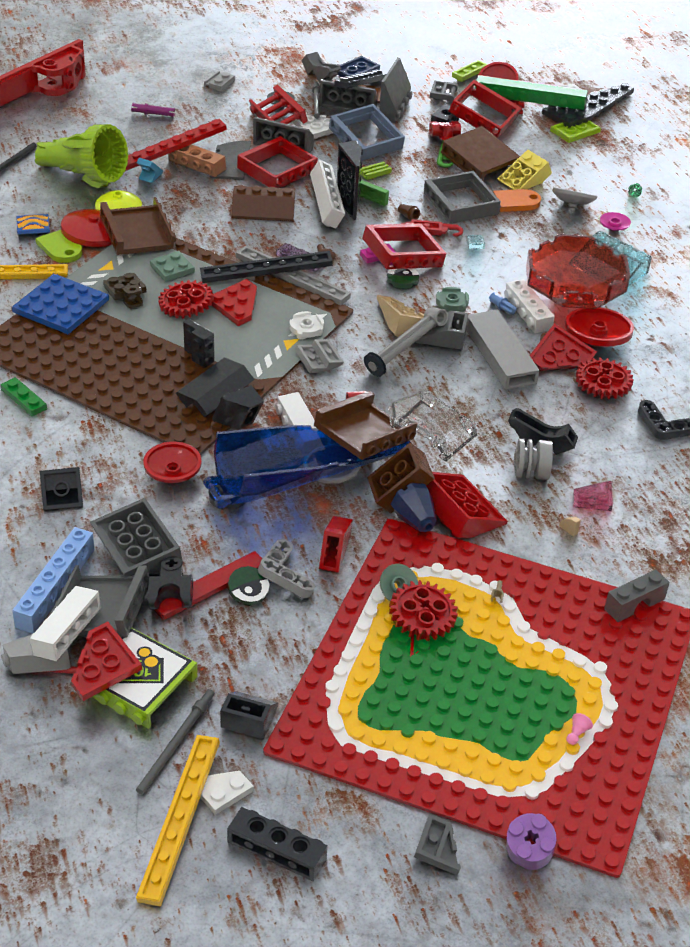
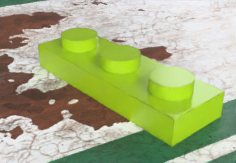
M476 60L452 72V78L457 79L459 82H464L479 74L481 69L487 64Z

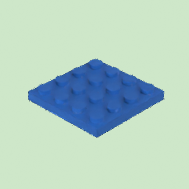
M53 274L14 304L12 312L69 334L109 301V294Z

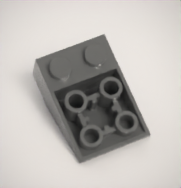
M448 311V320L445 325L432 328L415 343L462 350L469 313Z

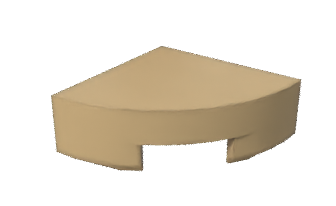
M568 517L562 520L559 526L574 537L578 534L581 519Z

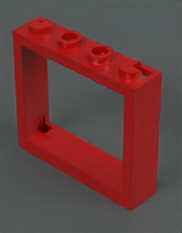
M473 80L453 100L449 112L475 128L483 126L495 137L499 138L516 120L521 107L478 81ZM471 95L505 115L508 119L499 126L462 103Z
M280 136L239 154L237 157V168L267 187L281 188L309 175L318 162V158ZM279 153L299 164L277 175L257 165V163Z
M422 224L366 225L362 237L386 269L443 267L447 254ZM417 240L426 252H392L384 241Z

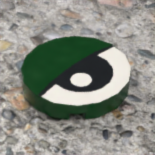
M414 268L389 269L387 272V282L393 284L395 288L410 289L413 285L416 286L418 284L419 273Z
M247 566L233 571L229 577L227 588L230 596L238 603L240 601L244 605L250 606L257 605L266 598L270 584L267 578L259 574L257 568Z

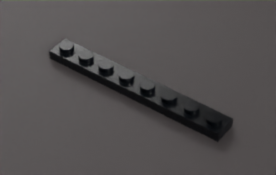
M375 70L345 76V78L340 77L339 80H335L334 86L346 89L381 81L386 73H383L382 70Z
M330 251L201 267L200 274L202 283H211L333 266V260Z

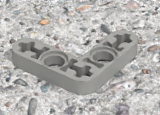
M278 539L261 560L258 567L259 574L300 597L309 598L315 588L314 583L283 565L289 558L293 545L288 540Z

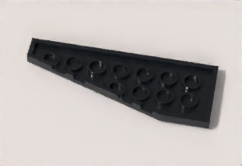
M621 83V85L611 86L608 89L591 92L587 95L584 110L549 105L542 108V114L558 123H563L565 127L571 128V126L592 121L593 117H598L600 112L607 111L615 105V102L619 103L621 98H626L634 93V87L628 83Z

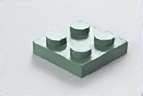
M180 251L150 260V266L165 282L195 273V267Z

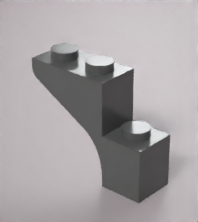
M318 51L306 54L301 60L307 74L316 75L319 84L320 80L332 81L341 70L339 64L325 63Z

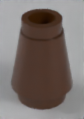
M400 204L398 207V212L410 221L411 219L417 220L420 216V210L417 206Z

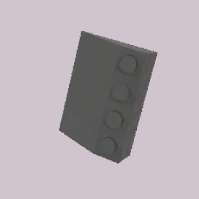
M400 57L396 58L381 81L379 110L391 123H395L400 118L401 112H404L405 106L408 105L409 99L411 100L413 95L411 83Z
M146 498L90 521L94 531L124 576L135 575L138 566H147L149 574L160 573L162 561L171 556L180 558L183 564L179 545Z

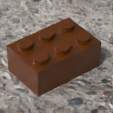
M412 443L407 444L367 477L376 504L389 513L394 512L391 502L397 491L400 489L405 491L408 489L407 485L411 483L428 485L435 479L425 453Z

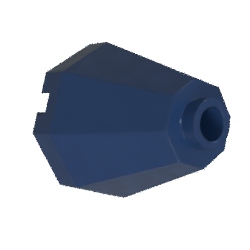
M411 483L407 485L408 489L405 491L403 489L397 491L391 506L398 518L419 532L432 530L437 520L433 498L426 485Z

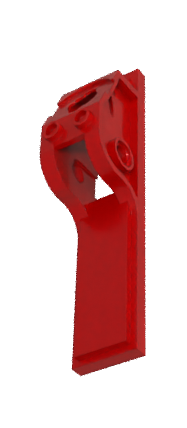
M77 39L1 75L0 107L31 92H40L48 96H61L74 90L78 86L79 81L86 76L83 40ZM37 73H40L47 77L42 80H38Z

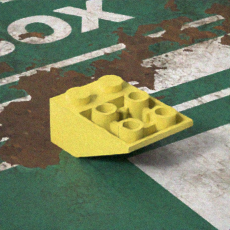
M527 150L497 180L512 190L529 189L543 183L552 174L548 161Z

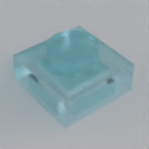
M467 235L466 241L469 249H485L483 235Z

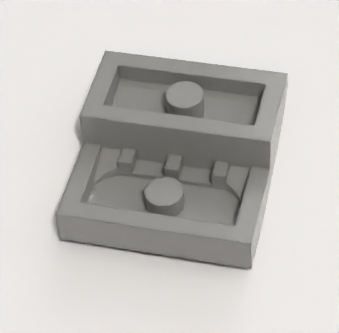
M314 339L312 345H297L295 349L310 374L328 371L344 363L329 339Z

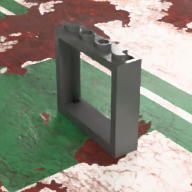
M474 171L425 180L424 194L449 224L499 214L501 207L500 199L496 197ZM470 187L484 203L455 208L442 192Z

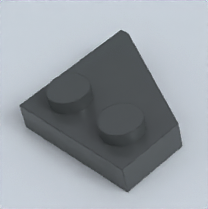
M429 814L414 858L458 875L461 866L457 862L456 841L453 839L452 823Z

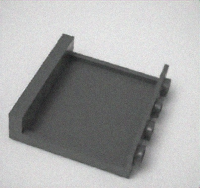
M75 565L72 573L69 574L65 587L62 588L59 599L55 602L53 611L75 586L96 590L99 592L101 609L77 637H87L88 631L107 621L120 637H128L148 590L150 577L147 566H138L134 576L81 575L79 566Z

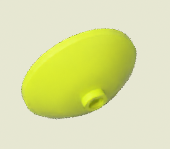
M123 190L107 192L101 195L95 202V209L100 210V202H107L110 209L142 206V201L138 196Z

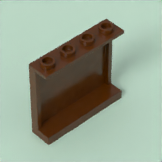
M483 126L444 140L441 153L462 171H474L483 182L485 175L512 165L520 157Z
M154 197L153 205L110 209L107 202H100V217L117 255L173 249L176 235L172 232L166 213H163L162 205L156 197Z
M367 391L318 409L316 411L314 427L363 460L414 439L418 423L414 422L404 426L373 405L375 394Z

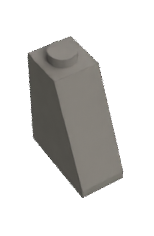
M32 634L2 645L4 654L1 655L5 667L9 666L13 674L67 670L71 668L67 649L57 661L33 656L30 644Z

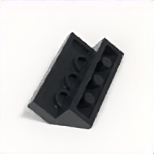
M224 357L177 391L176 395L186 408L194 403L201 414L206 417L216 409L220 403V398L224 394L233 393L239 388L247 386L255 379L243 364Z

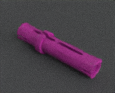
M132 103V106L137 108H131V112L144 113V115L175 116V113H171L175 112V108L153 106L145 103V105Z

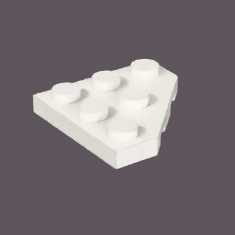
M306 113L308 119L306 123L303 124L297 119L292 121L297 127L309 129L314 135V139L333 133L329 129L330 118H326L325 115H320L316 119L314 116L307 115Z

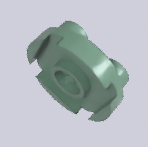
M458 287L442 288L441 292H437L436 304L440 309H445L447 312H465L469 304V294L466 291L464 294Z

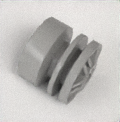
M518 439L514 452L516 478H521L524 470L525 479H529L531 471H534L535 479L549 480L553 456L552 441L538 440L536 448H533L532 439H528L526 447L524 439Z

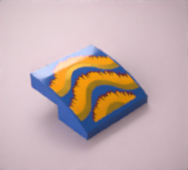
M49 214L16 216L17 234L50 232Z

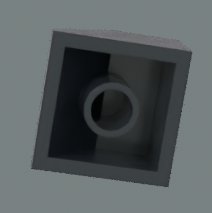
M79 467L39 471L43 510L83 506Z

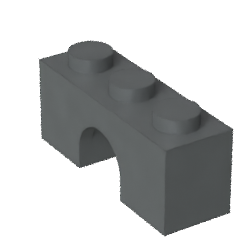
M655 569L609 591L604 609L617 622L634 615L635 608L641 601H644L650 607L665 600L670 582Z

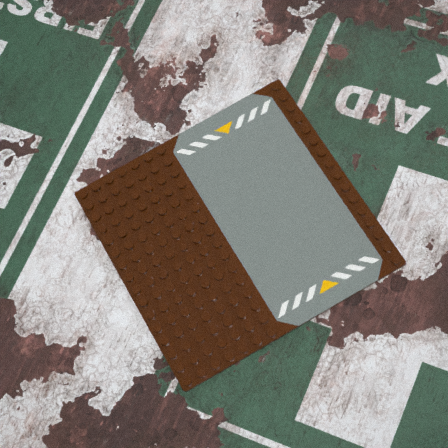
M178 238L174 242L173 249L117 255L113 245H110L66 278L109 294L104 288L103 280H107L110 277L123 276L126 273H135L147 289L146 293L140 294L143 306L128 308L124 304L123 299L114 300L109 294V301L69 334L15 314L0 325V367L160 442H182L189 444L202 455L231 427L212 420L215 410L204 417L194 403L186 408L176 395L177 391L225 357L243 364L255 380L245 387L252 385L259 396L263 398L302 362L295 351L297 345H312L314 339H326L353 314V309L346 305H338L331 299H325L319 294H314L276 277L262 275L207 283V286L211 287L213 294L245 279L256 285L257 295L255 297L252 320L237 326L213 306H208V310L203 309L204 313L198 312V316L192 314L191 318L185 316L184 319H182V316L175 318V315L169 317V314L165 315L164 311H161L158 302L160 292H164V288L169 289L168 285L175 286V282L180 284L181 281L186 283L188 280L190 282L196 280L199 283L202 281L201 267L238 262ZM180 251L195 267V273L165 282L150 266V260ZM308 311L314 316L318 314L324 320L323 333L321 336L300 340L290 331V319H293V315L298 312ZM187 319L214 333V362L206 368L193 362L192 354L184 350L183 322Z

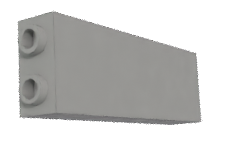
M498 309L469 314L466 331L503 388L507 390L537 384L538 367Z

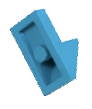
M138 158L137 164L142 169L139 177L140 180L152 183L163 174V170L152 161Z

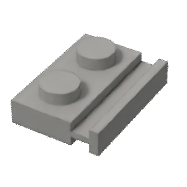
M218 70L204 81V86L222 91L235 81V75L228 72L220 73Z

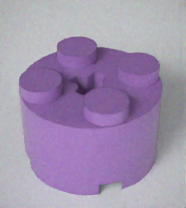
M528 813L520 815L510 823L507 831L506 849L510 859L516 865L518 864L527 870H537L546 866L555 851L556 832L553 825L542 814ZM531 839L532 841H535V844H531V842L527 840Z

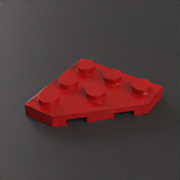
M248 279L242 280L214 293L212 306L234 324L240 326L252 320L257 286Z
M554 323L529 356L539 371L578 368L582 362L586 363V360L591 361L597 351Z
M107 621L88 631L87 641L84 649L81 651L76 673L73 674L71 683L80 698L85 701L143 670L142 664Z

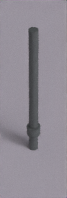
M314 82L312 92L314 93V117L318 119L320 117V86L318 82Z
M207 689L202 698L197 700L192 706V712L136 788L137 793L144 795L198 717L202 716L208 709L207 705L215 695L213 690Z

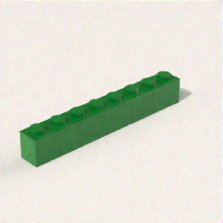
M481 75L476 80L509 100L584 110L588 90Z

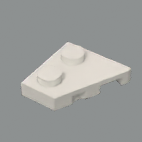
M241 771L208 775L200 799L214 815H217L254 792V786Z

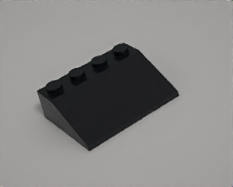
M356 140L338 144L337 186L344 209L353 221L357 218L359 195L361 193L359 185L361 182L360 169H362L361 155H363L362 146Z

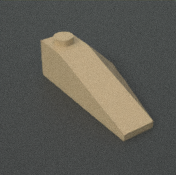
M377 295V300L387 325L397 337L424 318L423 313L416 314L415 309L404 306V303L393 297Z

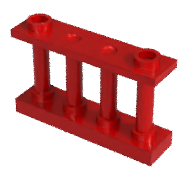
M279 85L273 87V96L258 104L252 99L249 100L251 105L249 107L250 111L259 118L276 121L288 113H292L293 115L280 121V123L289 124L296 119L300 120L303 124L308 121L305 110ZM274 101H280L264 111L261 109ZM281 107H286L284 110L276 113L275 115L271 117L268 116V114L276 111L277 109Z

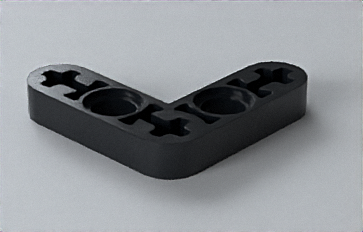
M642 400L640 402L638 413L655 438L666 440L690 436V418L666 421L654 402L650 400Z

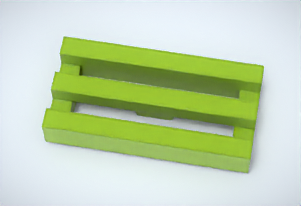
M384 161L360 169V175L366 180L392 173V168L388 164L385 165Z

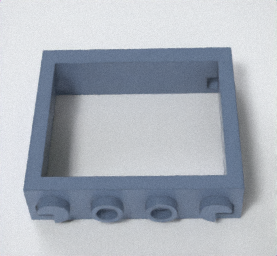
M374 104L330 116L329 129L342 143L356 140L362 146L363 155H361V161L403 148L405 136ZM371 119L389 140L364 146L346 126Z

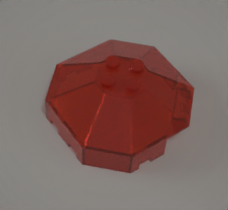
M558 234L555 236L554 241L547 240L539 244V249H529L526 262L527 286L562 307L598 309L626 293L630 280L627 256L624 254H620V256L614 254V248L605 243L600 246L596 243V238L592 236Z

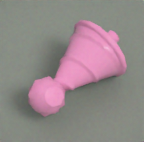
M576 713L572 716V733L566 737V741L571 745L577 744L578 736L593 727L589 717L581 713Z

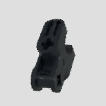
M174 556L165 558L161 563L160 576L149 577L147 593L149 610L159 609L161 602L167 598H177L182 602V608H192L193 576L192 574L183 575L180 558Z

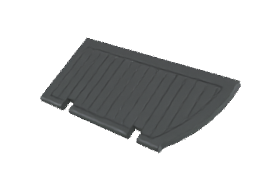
M233 141L217 145L215 153L225 156L226 170L216 177L210 175V178L244 180L245 173L237 168V157L239 154L250 150L251 141Z

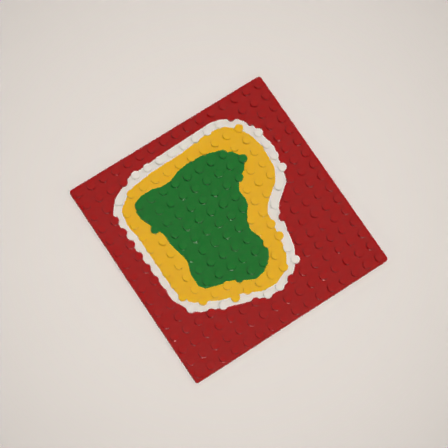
M387 519L265 744L263 753L277 760L506 840L509 825L514 819L528 813L542 814L553 825L556 832V845L553 856L619 878L626 860L690 641V609L666 601L658 602L649 607L644 601H641L635 608L634 615L617 622L604 609L608 592L617 588L616 586L434 531L419 532L407 523ZM392 564H403L409 567L415 573L417 580H421L423 585H426L427 581H429L432 587L438 584V590L445 588L444 594L451 593L450 599H454V606L458 607L456 612L458 616L454 628H451L450 633L445 632L444 637L438 634L437 640L429 636L430 641L425 639L418 641L416 639L417 635L414 634V654L411 657V637H409V631L402 633V626L395 627L396 621H391L392 614H389L390 601L385 598L380 588L381 574ZM499 580L503 582L501 590L504 592V598L502 603H500L501 599L499 597H494L493 602L491 601V593L496 589ZM576 713L584 714L592 721L593 727L578 736L577 744L571 745L566 741V737L572 733V716ZM531 839L527 840L530 841L531 844H535V841H532Z

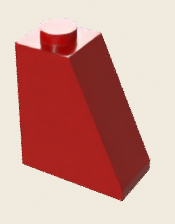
M338 516L332 517L324 530L319 569L339 573L350 540L353 519Z

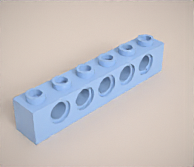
M74 527L12 610L15 628L32 634L36 632L54 607L55 602L59 599L62 588L65 587L69 574L72 573L75 565H78L79 569H81L95 550L93 532Z

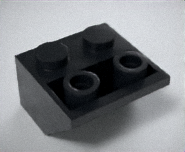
M252 385L245 388L241 387L237 391L226 393L220 398V403L215 409L212 420L223 425L241 429L253 424L264 401Z
M238 691L228 693L220 710L221 728L264 739L278 707V702Z

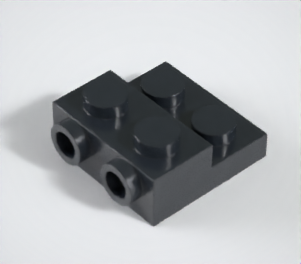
M190 319L183 322L184 350L192 354L193 362L206 368L214 362V333Z

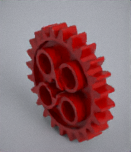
M188 280L186 283L181 281L180 284L175 282V286L168 285L169 289L164 288V292H160L158 297L159 307L162 312L164 311L165 315L169 314V317L175 315V318L182 316V319L185 316L191 318L192 314L198 316V312L204 313L203 309L208 310V306H212L214 301L211 287H208L207 283L203 284L202 281L197 283L196 280L193 282Z
M599 357V360L592 358V362L590 360H586V363L582 362L576 372V382H578V387H582V391L588 390L587 394L593 393V397L599 395L601 399L605 396L608 400H610L611 396L617 399V396L623 397L624 394L627 395L628 391H631L634 379L631 370H627V366L622 367V363L616 364L615 360L610 362L608 358L604 361L601 357Z
M419 580L418 585L410 581L409 586L404 583L402 589L397 588L396 593L392 594L390 600L389 614H392L391 621H396L395 627L402 626V633L409 631V637L416 634L417 640L424 636L425 640L428 641L429 636L437 640L438 634L444 637L445 632L450 633L458 616V613H456L458 607L454 606L455 600L450 599L451 593L444 594L445 588L438 590V584L432 587L429 581H427L426 585H423L421 580Z

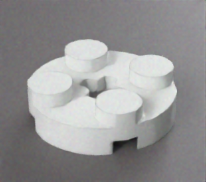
M308 311L298 312L293 315V319H290L289 328L300 340L321 336L324 320L318 314L314 316Z

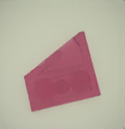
M612 481L575 488L573 491V507L612 511Z

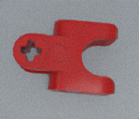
M429 121V134L431 137L447 140L461 134V124L458 121L448 123Z

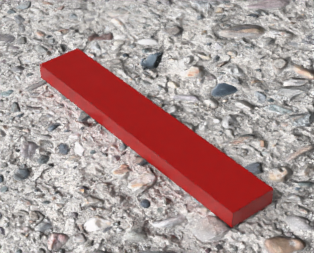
M253 551L194 581L192 606L226 589L229 577L236 569L247 566L258 569L263 558L256 551ZM167 598L161 602L159 609L153 610L164 621L187 608H182V602L179 599Z

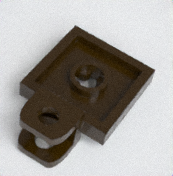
M126 273L123 276L110 277L107 280H103L104 288L114 300L123 299L124 304L128 308L143 306L140 294L146 293L147 289L135 273Z

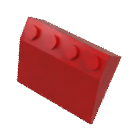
M432 472L435 479L426 487L433 498L435 514L440 518L441 523L451 530L453 536L459 539L473 538L507 524L508 521L464 475Z

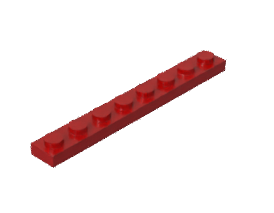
M214 119L209 123L187 130L182 134L160 141L145 149L135 151L128 155L125 171L140 166L137 164L138 158L152 161L227 130L226 124L220 119Z

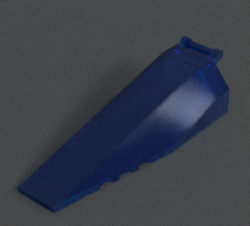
M284 425L216 432L213 452L217 476L206 477L203 480V484L212 493L217 507L222 509L230 504L252 502L394 456L411 442L407 441L361 460L319 429L312 428L311 425ZM216 485H220L225 495H221Z

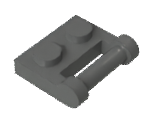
M434 80L430 98L435 100L443 99L447 100L448 103H452L455 99L454 94L458 89V85L452 82Z

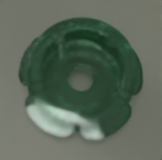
M639 183L631 184L628 187V194L632 197H639L642 194V186Z

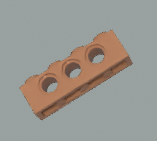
M192 144L168 154L169 161L213 177L226 170L225 156Z

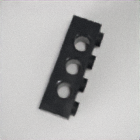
M241 807L227 828L228 843L313 882L327 860L328 845L324 844L321 840L310 838L299 830L290 829L274 819L270 820L259 815L254 810Z

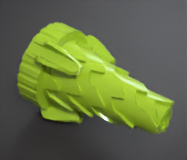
M95 124L88 127L81 134L53 139V142L36 143V159L34 161L37 165L59 167L65 171L85 174L82 180L95 188L107 187L110 182L119 180L125 172L128 163L127 142L120 129L111 124Z

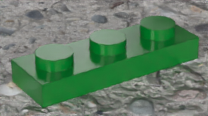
M16 377L0 384L1 390L30 416L33 417L47 410V403Z

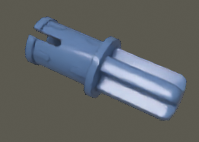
M496 292L490 294L489 301L497 305L499 310H504L511 315L515 314L517 308L509 303L507 298L501 297Z

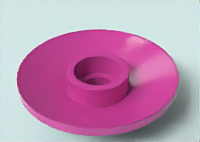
M617 212L604 213L600 217V223L613 231L625 230L631 224V220L626 215Z

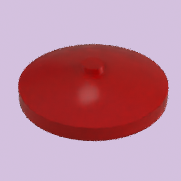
M82 209L70 212L63 217L61 232L68 240L89 247L112 245L100 217V210Z
M584 307L573 310L567 315L565 329L586 344L611 347L627 343L633 336L634 325L628 317L617 311L601 307Z

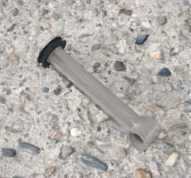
M427 308L424 318L378 354L369 352L365 355L364 364L374 376L381 377L386 373V364L432 328L445 325L448 320L447 311L440 308Z

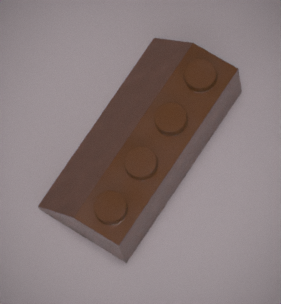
M234 186L231 218L294 222L296 189Z

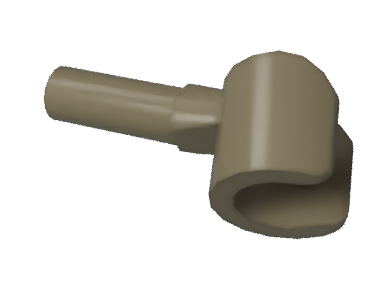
M501 580L497 582L496 589L491 593L492 602L494 597H499L501 599L500 603L503 602L504 592L501 590L503 583Z

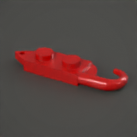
M411 219L409 222L401 223L422 224L431 236H441V234L447 233L448 230H456L458 233H453V236L458 237L464 232L463 228L459 225L438 221Z

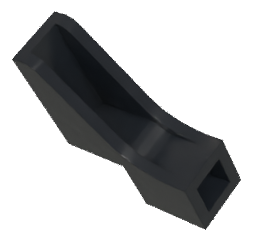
M519 408L513 409L508 419L510 426L516 431L520 439H524L526 446L528 439H532L533 446L537 445L538 440L552 441L555 455L575 449L578 436L570 424L551 426Z

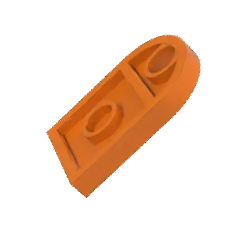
M532 190L493 191L501 201L500 212L535 210L541 204V196Z

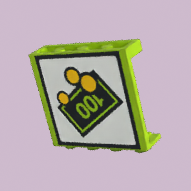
M131 628L128 637L121 638L141 662L143 670L94 695L93 698L100 704L111 707L118 714L132 719L136 724L150 729V715L184 679L193 682L198 677L197 662Z

